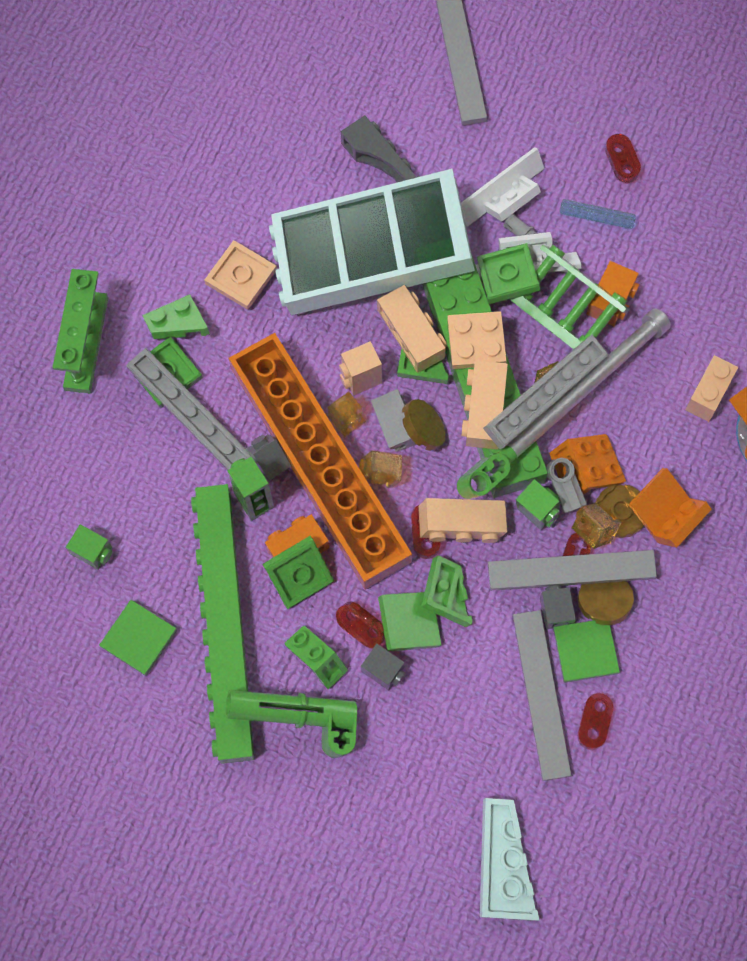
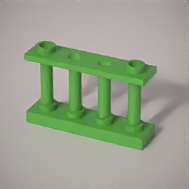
M553 244L551 247L542 245L540 248L548 256L536 270L539 284L555 262H558L568 272L545 303L537 305L531 300L533 298L532 293L510 299L572 349H575L592 334L597 338L618 309L623 313L630 311L625 306L627 303L625 298L616 292L611 295L563 258L565 253ZM578 278L589 287L566 318L558 321L552 316L554 313L552 309L574 280ZM598 293L610 303L586 335L582 334L579 337L572 332L574 329L573 325Z
M71 269L52 367L53 370L66 371L63 383L65 391L91 394L108 303L107 293L96 292L98 271Z

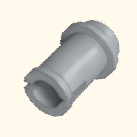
M511 214L503 225L505 229H508L515 236L537 234L533 226L529 227L516 217L515 214Z

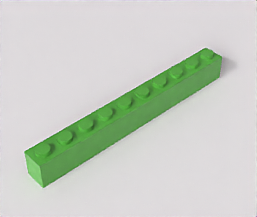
M228 484L195 488L196 497H191L193 513H197L198 523H193L195 539H200V549H196L197 565H202V575L198 576L199 592H204L205 602H200L201 618H206L207 629H202L204 646H209V656H205L206 673H211L212 684H207L208 700L213 701L214 711L209 712L211 729H216V740H212L213 757H218V761L221 764L255 760L251 720L226 718V700L229 690L248 692L231 494Z

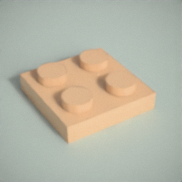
M233 240L204 281L207 286L248 310L275 274L277 266Z
M501 311L448 315L447 322L452 369L474 368L475 360L506 363Z

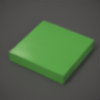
M527 243L477 256L489 304L540 291Z
M171 337L150 351L186 389L203 378L202 374ZM139 381V383L143 386V388L147 391V393L151 396V398L155 401L159 408L161 409L162 407H164V405Z
M311 536L262 564L287 609L334 582Z
M425 592L385 594L378 597L387 651L438 648L441 646L436 613L421 607Z
M130 600L99 646L144 676H147L177 632V629L133 600Z
M587 621L553 628L564 683L620 673L610 625H600L596 621Z

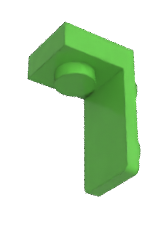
M302 626L285 642V646L313 671L327 689L348 671L338 655L306 626Z

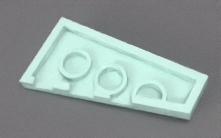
M483 799L480 918L539 921L538 911L535 909L532 883L529 881L526 867L528 865L526 855L523 853L520 839L522 836L514 800Z

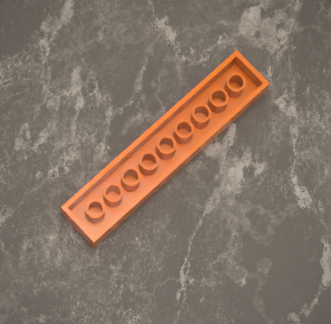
M276 333L229 357L232 372L269 433L278 442L291 464L292 471L363 588H369L412 563L411 551Z

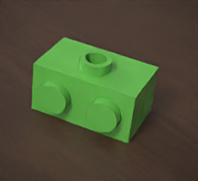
M534 479L516 498L517 510L540 530L545 526L550 528L560 517L558 515L560 512L559 497L548 487L545 489Z

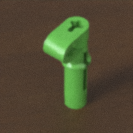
M229 690L226 700V718L295 724L296 728H302L304 725L322 727V749L331 758H340L351 752L355 747L357 726L356 701L307 697L305 693L291 696ZM259 706H261V707H273V708H284V709H295V710H306V711H294V710H283V709L260 708ZM331 727L347 729V732L339 735L340 732L331 731ZM338 737V740L343 742V746L339 747L338 743H334V739Z

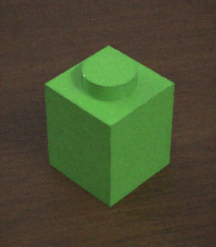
M81 524L65 547L72 556L97 570L101 564L105 565L112 554V545L108 539Z

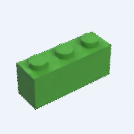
M252 456L246 460L241 458L235 461L227 472L236 498L249 519L253 521L274 508L269 483Z

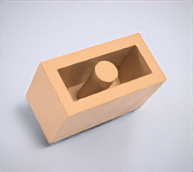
M371 341L341 354L342 364L339 365L341 371L340 379L345 389L350 388L353 396L382 384V363Z
M714 355L685 410L709 422L738 367Z

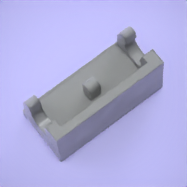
M398 389L371 400L390 450L395 449V452L417 445L408 436L403 426L402 419L405 415L402 413V408L406 403Z

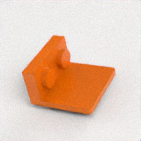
M607 434L570 438L549 452L551 460L566 458L572 462L574 474L583 495L591 489L616 484L621 485L626 482ZM557 463L554 466L558 477L563 478L566 474V467L562 463Z
M662 468L629 503L630 508L657 543L675 548L683 542L712 510L706 501L689 498L667 468Z

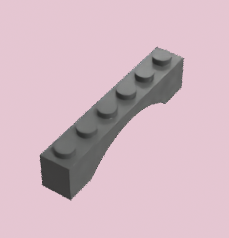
M366 115L340 131L341 144L356 162L382 170L397 183L417 178L411 171L409 162L404 157L400 158L396 153L394 144L389 139L385 140L381 135L379 126L374 121L370 122ZM430 193L411 197L410 201L415 211L417 223L416 236L425 246L452 239L447 213L443 210L439 198Z

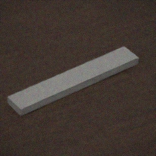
M435 0L461 124L463 126L486 122L487 115L462 0Z
M593 334L590 335L484 426L483 429L499 449L504 448L609 354Z
M147 348L142 350L126 365L127 369L227 470L231 468L235 461L241 458L246 460L251 457L238 440Z
M654 550L488 562L490 591L549 587L553 585L564 586L656 579L657 577Z
M541 611L513 614L542 781L571 777Z

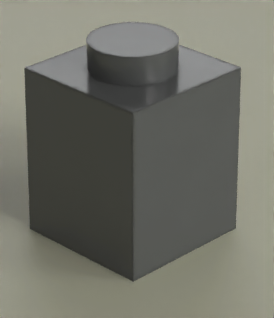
M269 434L255 438L251 442V446L246 448L264 477L269 481L291 467L278 442Z
M561 585L545 588V591H542L540 595L545 629L574 624L576 619L570 588H562Z
M378 644L375 645L361 665V672L387 690L392 685L397 687L406 674L403 671L404 662Z

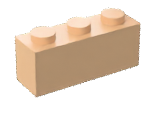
M403 285L377 299V311L416 372L419 373L445 359L447 344L440 333L436 334L433 330V322L428 313H422L416 294L413 291L409 292L406 286Z
M475 360L474 370L468 369L467 385L472 386L471 395L465 396L464 411H469L468 421L463 420L461 433L462 437H466V446L498 450L497 445L483 427L503 411L507 363Z
M426 498L419 505L420 538H429L432 542L444 541L446 538L456 539V542H470L472 539H482L483 543L497 542L507 533L505 501Z

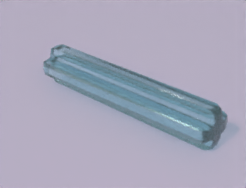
M563 199L561 202L560 213L563 215L632 229L635 224L636 215L633 213Z

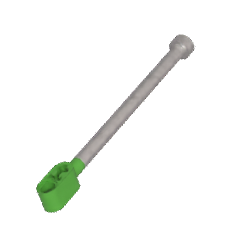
M654 308L642 318V325L526 429L497 454L482 458L463 474L457 482L459 494L463 498L472 499L483 496L493 489L509 474L510 464L648 340L652 337L659 338L670 329L671 324L666 314L659 309ZM492 469V473H491V474L485 473V472H488V471H490V470ZM472 479H473V480L476 482V484H477V490H476V491H475V490L472 488V486H471V480H472Z

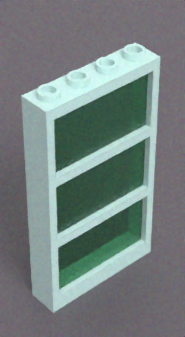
M453 169L271 214L273 225H269L272 240L276 242V247H273L272 250L275 261L279 262L276 276L278 283L282 284L283 291L279 292L282 306H286L291 315L394 291L403 285L410 287L475 271Z

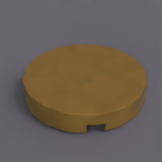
M414 399L402 408V413L405 415L402 419L403 426L415 444L418 446L424 445L426 447L425 450L431 451L444 443L446 434L444 425L433 407L423 400Z
M616 484L607 487L600 493L595 502L594 516L596 523L602 531L618 538L631 537L641 531L644 525L629 506V503L640 492L631 485Z
M627 581L581 584L578 592V605L581 612L586 618H590L600 625H615L622 622L630 613L634 602L633 590Z

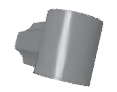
M566 458L550 461L546 467L547 477L551 480L556 495L559 497L558 500L563 512L567 513L586 505L587 503L574 474L572 462ZM557 463H562L566 467V474L563 478H558L554 474V466Z

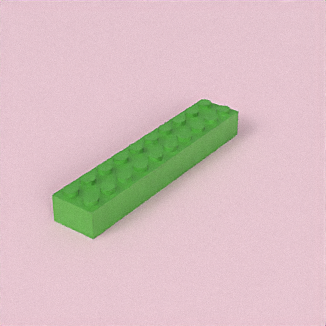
M452 239L415 249V265L455 256ZM474 260L475 271L422 284L437 331L443 336L447 344L445 354L463 408L465 396L471 395L472 386L467 385L468 369L474 370V368L452 369L447 317L448 315L492 312ZM507 355L506 363L508 365L503 410L520 396ZM465 411V414H466V417H467V420H468V418H469V411ZM537 441L510 464L509 474L491 489L493 498L526 489L534 479L540 484L545 483L548 473ZM477 447L480 459L497 454L501 450L499 448L497 450ZM491 469L490 471H488V472H485V473L491 474V473H492V469Z

